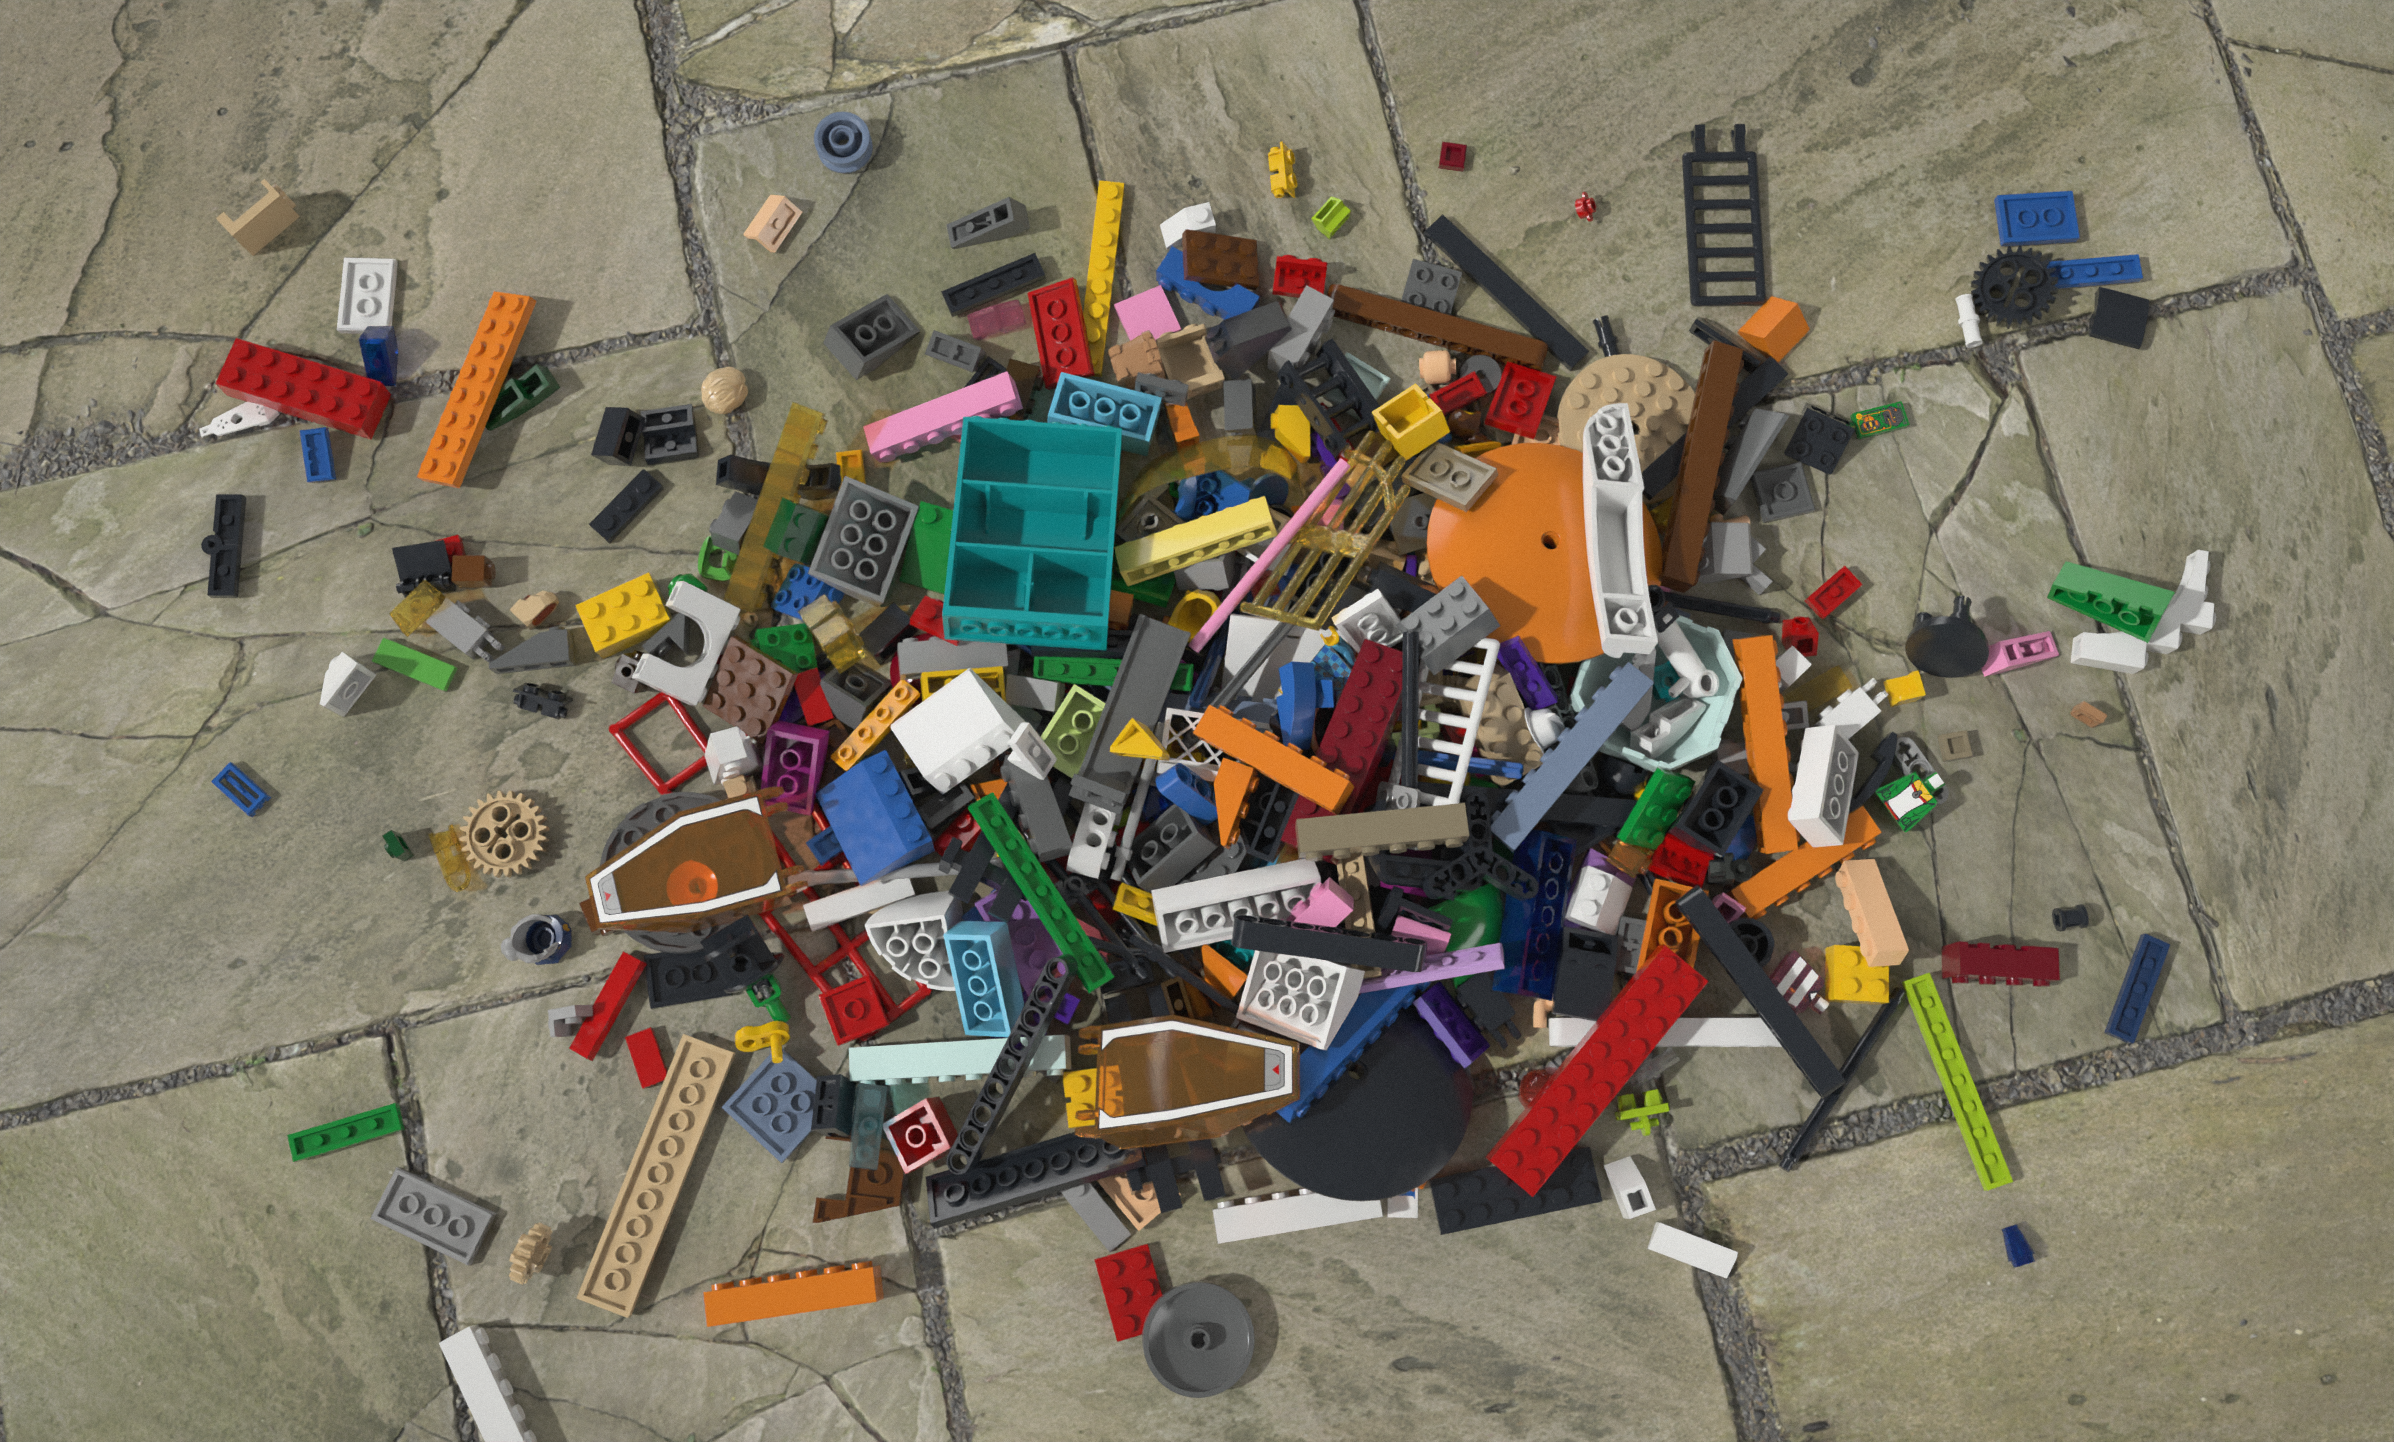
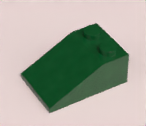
M782 497L763 547L777 555L811 565L830 515Z

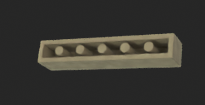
M1465 803L1297 819L1295 824L1299 858H1306V861H1319L1323 859V856L1334 855L1336 859L1348 858L1351 856V853L1362 852L1363 856H1372L1379 854V850L1389 849L1390 853H1401L1407 851V848L1418 847V850L1434 849L1435 845L1446 844L1447 848L1462 846L1463 842H1466L1469 837Z

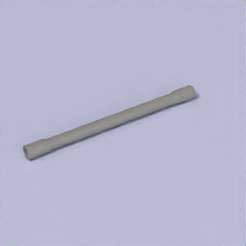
M993 857L991 859V864L1005 870V864L1000 857ZM940 862L911 864L894 870L876 880L958 875L959 872L951 869L949 874L938 870ZM852 869L792 871L788 874L790 888L858 882Z

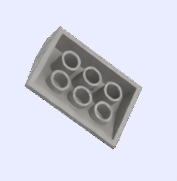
M845 476L808 574L853 598L876 607L880 606L886 597L919 506Z

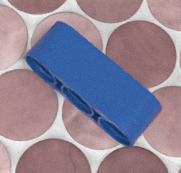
M1177 763L1156 777V785L1160 793L1200 823L1209 825L1218 819L1214 787L1182 763Z

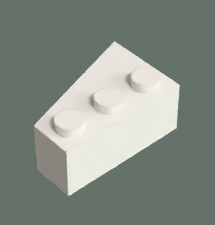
M736 726L710 734L705 759L714 785L722 784L724 786L722 782L741 774L749 776L763 772L764 764L756 741H752L751 737L746 736L745 732Z

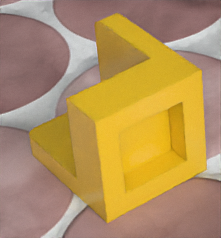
M1918 670L1912 671L1906 676L1883 682L1885 690L1889 694L1887 697L1890 707L1916 702L1926 695Z

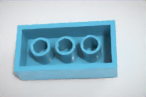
M1061 372L1048 413L1047 423L1061 422L1072 425L1083 423L1089 426L1103 427L1110 425L1115 428H1122L1121 450L1148 456L1160 414L1162 397Z
M960 921L944 933L943 936L965 1035L1009 1037L1024 1007V1001L1008 925L1006 922Z

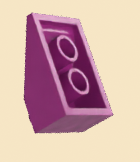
M777 721L768 728L759 800L760 805L809 816L812 814L816 800L815 794L818 792L827 757L830 731L784 721Z

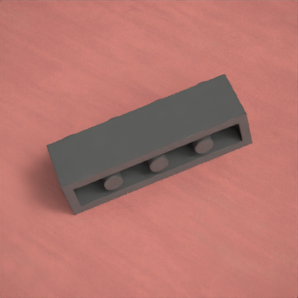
M1006 755L1004 764L1001 766V774L1004 782H1008L1010 785V800L1012 805L1017 806L1019 810L1018 821L1022 831L1026 830L1029 838L1027 845L1039 863L1069 855L1072 842L1048 777L1046 776L1044 780L1038 779L1008 760L1010 755Z

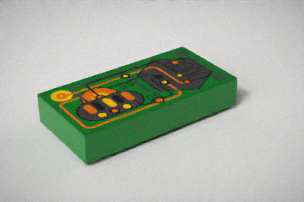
M1902 401L1855 412L1850 416L1852 423L1855 425L1858 440L1904 429L1910 425Z

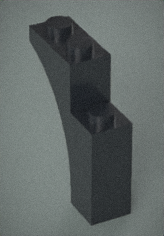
M730 454L718 460L716 485L769 499L787 494L812 501L839 491L841 465L834 463L818 465L777 464Z
M1380 561L1377 568L1372 567L1367 576L1366 582L1369 584L1338 572L1335 579L1331 578L1325 589V593L1328 595L1324 603L1319 601L1313 616L1316 617V627L1326 631L1329 629V626L1334 624L1333 616L1379 589L1392 608L1414 612L1438 594L1439 588Z

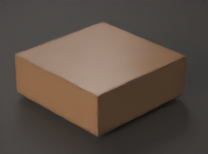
M2085 701L2075 705L2070 712L2071 716L2091 728L2102 724L2107 717V714Z

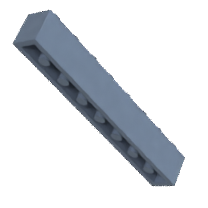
M1628 662L1624 668L1620 665L1617 666L1609 676L1612 682L1608 687L1601 686L1592 696V699L1595 701L1589 709L1585 706L1574 718L1577 724L1572 730L1566 727L1557 738L1560 742L1555 750L1549 748L1540 759L1543 763L1537 771L1532 768L1522 780L1526 785L1521 791L1514 790L1505 800V803L1508 804L1502 813L1497 810L1490 818L1491 835L1512 853L1654 684L1650 678Z

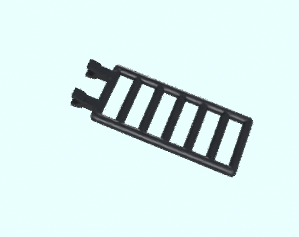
M1705 124L1695 125L1694 131H1691L1693 152H1686L1682 155L1689 288L1692 306H1753L1766 303L1758 160L1756 152L1745 150V124H1735L1734 130H1731L1733 151L1705 152ZM1692 162H1747L1748 175L1693 176ZM1749 185L1750 199H1694V186ZM1750 209L1751 223L1696 224L1695 210ZM1752 233L1753 247L1697 248V234ZM1753 257L1754 271L1699 272L1698 258ZM1755 281L1756 295L1700 296L1699 282Z

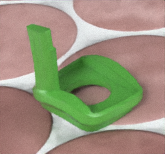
M708 536L699 553L698 572L705 579L729 581L736 573L739 555L724 550L727 553H724L722 568L712 567L709 563L710 554L722 548L714 546L711 536Z

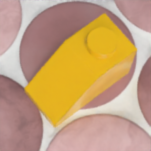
M1278 405L1275 413L1271 414V429H1275V438L1300 463H1306L1310 458V422L1298 405Z

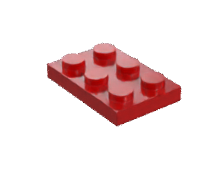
M1507 361L1484 424L1534 440L1557 376Z
M1148 1243L1094 1259L1117 1342L1142 1335L1144 1322L1149 1310L1157 1299L1162 1296Z

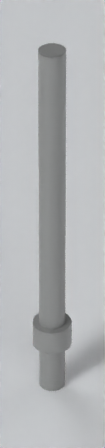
M1157 722L1153 734L1161 743L1164 723ZM1145 760L1120 847L1117 846L1114 855L1117 858L1111 879L1121 881L1126 863L1131 859L1133 851L1130 849L1157 760Z

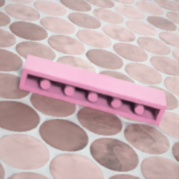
M1007 371L863 426L872 456L879 463L890 462L902 454L914 453L923 446L940 443L944 438L952 435H961L963 417L981 416L983 418L997 419L1002 416H1011L1016 411L1023 409L1015 381Z

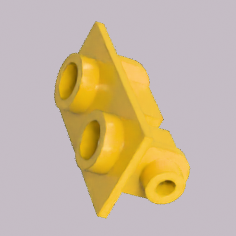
M1280 142V148L1272 147L1268 153L1270 172L1279 171L1278 174L1270 175L1271 192L1275 198L1284 197V193H1289L1293 198H1296L1297 178L1293 173L1295 155L1292 149H1289L1283 142Z

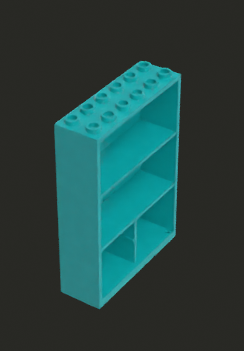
M981 416L963 417L942 612L945 639L1107 650L1122 428H1115L1110 425L1103 427L1089 426L1083 423L1072 425L1061 422L1018 421L1008 418L991 419Z

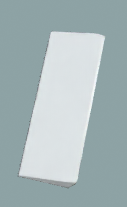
M1658 1222L1655 1223L1647 1248L1724 1278L1728 1277L1739 1253Z

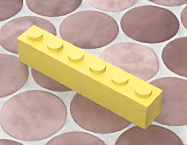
M1263 496L1207 516H1201L1184 524L1175 525L1161 532L1152 533L1134 541H1128L1114 547L1120 573L1127 586H1131L1275 537L1278 533L1267 500Z

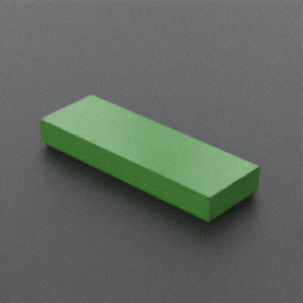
M386 638L382 639L372 659V662L444 692H447L458 669L453 665Z

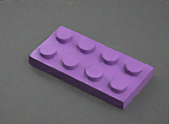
M997 890L974 903L985 922H1004L988 914L999 893ZM1021 899L1007 925L1019 981L1029 997L1048 960L1063 953L1029 901ZM1058 962V971L1064 975L1065 967L1061 962Z

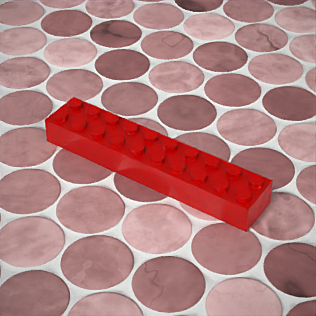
M1658 945L1492 1148L1486 1158L1534 1197L1708 983V980L1666 945Z

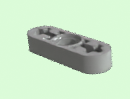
M1907 737L1897 739L1893 761L1904 776L1912 773L1914 765H1920L1924 768L1925 776L1922 780L1936 772L1912 739ZM1906 745L1908 748L1906 754L1900 755L1898 753L1900 746ZM1915 756L1916 760L1912 761L1908 765L1905 764L1906 761L1910 760ZM1946 785L1938 789L1940 793L1937 795L1938 798H1936L1938 801L1936 806L1944 803L1948 798L1949 792Z

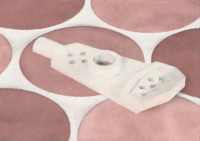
M245 402L214 418L210 425L200 428V434L202 438L213 433L217 436H222L257 425H267L279 416L280 413L263 405ZM239 418H243L240 423L236 424Z

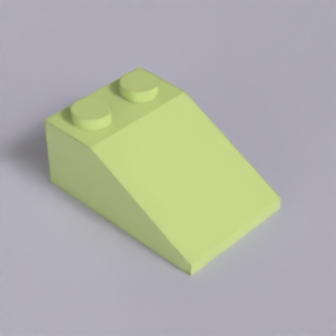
M1075 684L1041 735V739L1057 758L1053 767L1073 778L1074 774H1078L1105 706L1104 702Z

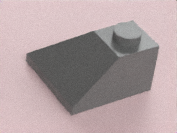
M849 657L844 659L822 678L820 682L834 717L853 729H856L875 709L891 687L890 682Z

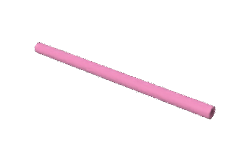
M1341 458L1191 640L1188 644L1191 649L1199 653L1349 470L1351 466Z

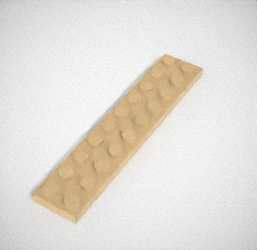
M682 1035L576 1299L626 1318L631 1317L736 1053L694 1037Z

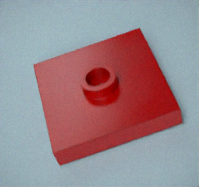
M870 974L818 995L837 1046L844 1045L890 1025Z

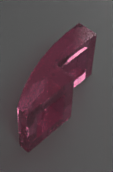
M1019 300L993 305L967 315L973 338L977 341L1000 331L1005 334L1027 324Z

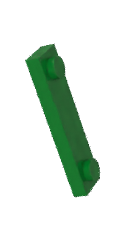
M393 1103L287 1135L292 1160L293 1162H299L403 1131L405 1128L399 1103Z

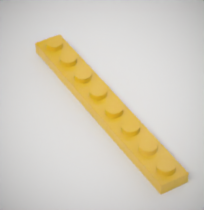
M1100 180L1083 309L1095 373L1094 377H1102L1125 188L1124 183Z

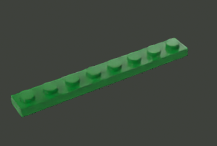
M992 792L968 807L970 813L1061 952L1072 955L1078 963L1076 974L1088 993L1090 994L1114 978L1113 974L994 793Z

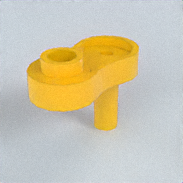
M772 1021L755 1027L745 1026L735 1034L736 1048L743 1052H753L771 1046L772 1062L781 1063L783 1061L782 1045L790 1039L789 1026L782 1021Z

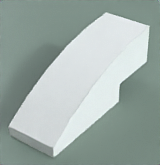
M1684 694L1650 713L1649 723L1631 732L1630 749L1645 754L1647 758L1655 759L1674 745L1691 728L1706 709V705Z

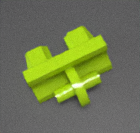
M1658 1089L1642 1092L1645 1107L1636 1108L1633 1094L1617 1096L1619 1112H1614L1616 1121L1638 1117L1639 1121L1630 1122L1631 1130L1641 1129L1644 1137L1650 1136V1127L1659 1126L1657 1118L1648 1119L1647 1115L1669 1111L1668 1103L1663 1104Z

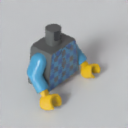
M1329 626L1328 628L1332 635L1324 637L1322 633L1320 634L1325 644L1310 663L1314 665L1315 678L1334 677L1337 699L1343 692L1356 659L1352 647L1338 635L1333 626Z

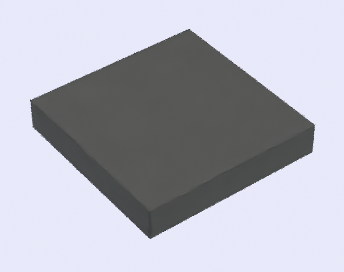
M1801 462L1765 469L1752 474L1750 479L1763 524L1815 511Z

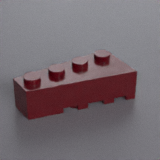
M1962 941L1941 947L1942 979H1952V984H1969V980H1979V985H1996V981H2006V986H2023V982H2033V987H2050V982L2060 981L2059 948L2021 946L2020 949H2016L2015 945L2009 944L1994 945L1993 948H1990V943L1968 944V942Z

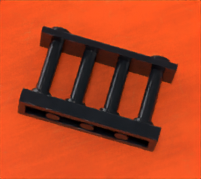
M1332 338L1321 346L1316 354L1317 359L1297 369L1288 360L1281 367L1277 376L1281 385L1287 389L1318 433L1325 448L1331 452L1334 458H1337L1348 446L1346 440L1365 430H1369L1372 436L1380 431L1372 414V411L1379 408L1380 405ZM1324 367L1332 379L1310 390L1302 377ZM1339 388L1347 400L1325 411L1317 398ZM1350 409H1354L1362 421L1339 432L1331 419Z

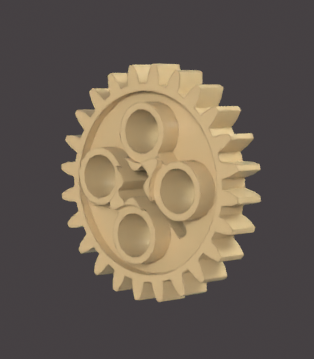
M509 790L507 796H505L504 792L498 791L497 798L488 793L486 803L478 799V809L469 807L473 815L471 817L463 816V819L468 822V826L460 827V830L466 832V836L460 837L459 841L467 843L461 850L465 853H471L466 860L469 862L476 861L474 864L475 869L480 870L484 867V874L490 875L493 871L494 876L500 878L502 872H504L506 877L511 878L512 870L521 875L522 866L532 869L531 859L540 861L536 853L538 851L546 852V849L540 845L541 842L549 841L548 838L543 836V833L549 831L550 828L542 825L547 820V817L544 815L538 816L542 808L539 806L533 807L534 800L529 798L525 801L526 796L522 793L516 797L513 791ZM507 809V818L499 822V813ZM517 815H520L519 820H516ZM527 825V835L520 838L518 834L520 828ZM489 830V840L482 843L481 835ZM503 830H506L505 832L508 834L506 838H503L501 834ZM510 846V856L502 859V850Z

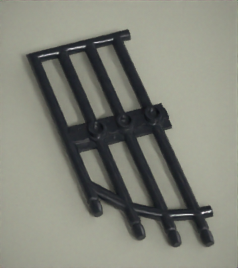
M1057 780L1050 783L1052 790L1055 784L1057 783ZM1070 803L1065 814L1078 828L1081 815ZM1018 810L1012 822L1026 840L1028 835L1026 830L1022 831L1018 821L1020 813ZM1114 845L1113 848H1107L1106 853L1110 854L1106 870H1100L1098 879L1075 872L1068 875L1056 859L1045 861L1044 863L1059 880L1054 886L1067 906L1071 907L1078 903L1107 938L1108 941L1088 936L1098 953L1100 950L1122 957L1130 968L1135 970V974L1140 979L1145 980L1149 974L1137 959L1147 958L1145 952L1138 947H1127L1086 897L1095 890H1098L1113 908L1116 894L1107 885V882L1112 880L1111 875L1117 858L1114 855L1117 847ZM1126 863L1121 882L1141 889L1126 871L1129 868ZM1116 911L1133 933L1136 932L1150 943L1154 942L1134 917ZM1191 948L1179 950L1196 971L1199 972L1204 967L1202 961L1195 956L1196 954ZM1099 953L1104 962L1107 964V961L1103 954ZM1158 962V964L1165 969V972L1169 977L1175 979L1178 976L1177 974H1175L1174 972H1172L1171 970H1169L1164 965Z

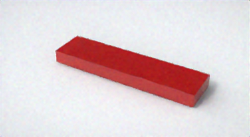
M624 951L622 952L592 1006L593 1016L586 1017L569 1049L588 1060H594L647 963Z

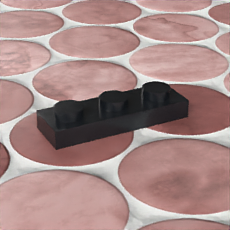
M643 468L589 525L610 544L664 487Z

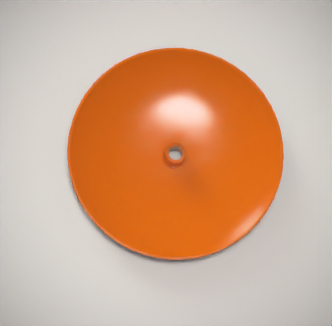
M1520 443L1499 447L1474 458L1497 468L1498 476L1467 512L1437 499L1430 515L1427 530V556L1430 571L1435 585L1439 588V592L1460 576H1463L1500 624V627L1485 638L1495 639L1502 643L1520 636L1536 662L1572 663L1604 654L1595 612L1587 556L1583 500V453L1554 444ZM1642 501L1647 584L1660 587L1661 582L1658 580L1662 574L1663 567L1661 543L1653 518ZM1544 544H1549L1553 549H1548Z

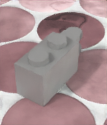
M446 598L426 623L473 660L479 655L488 663L494 661L492 655L482 649L488 642L500 651H503L505 646L497 641L494 635L487 630L490 625L479 616L475 619L468 615L470 609L459 600L454 604Z

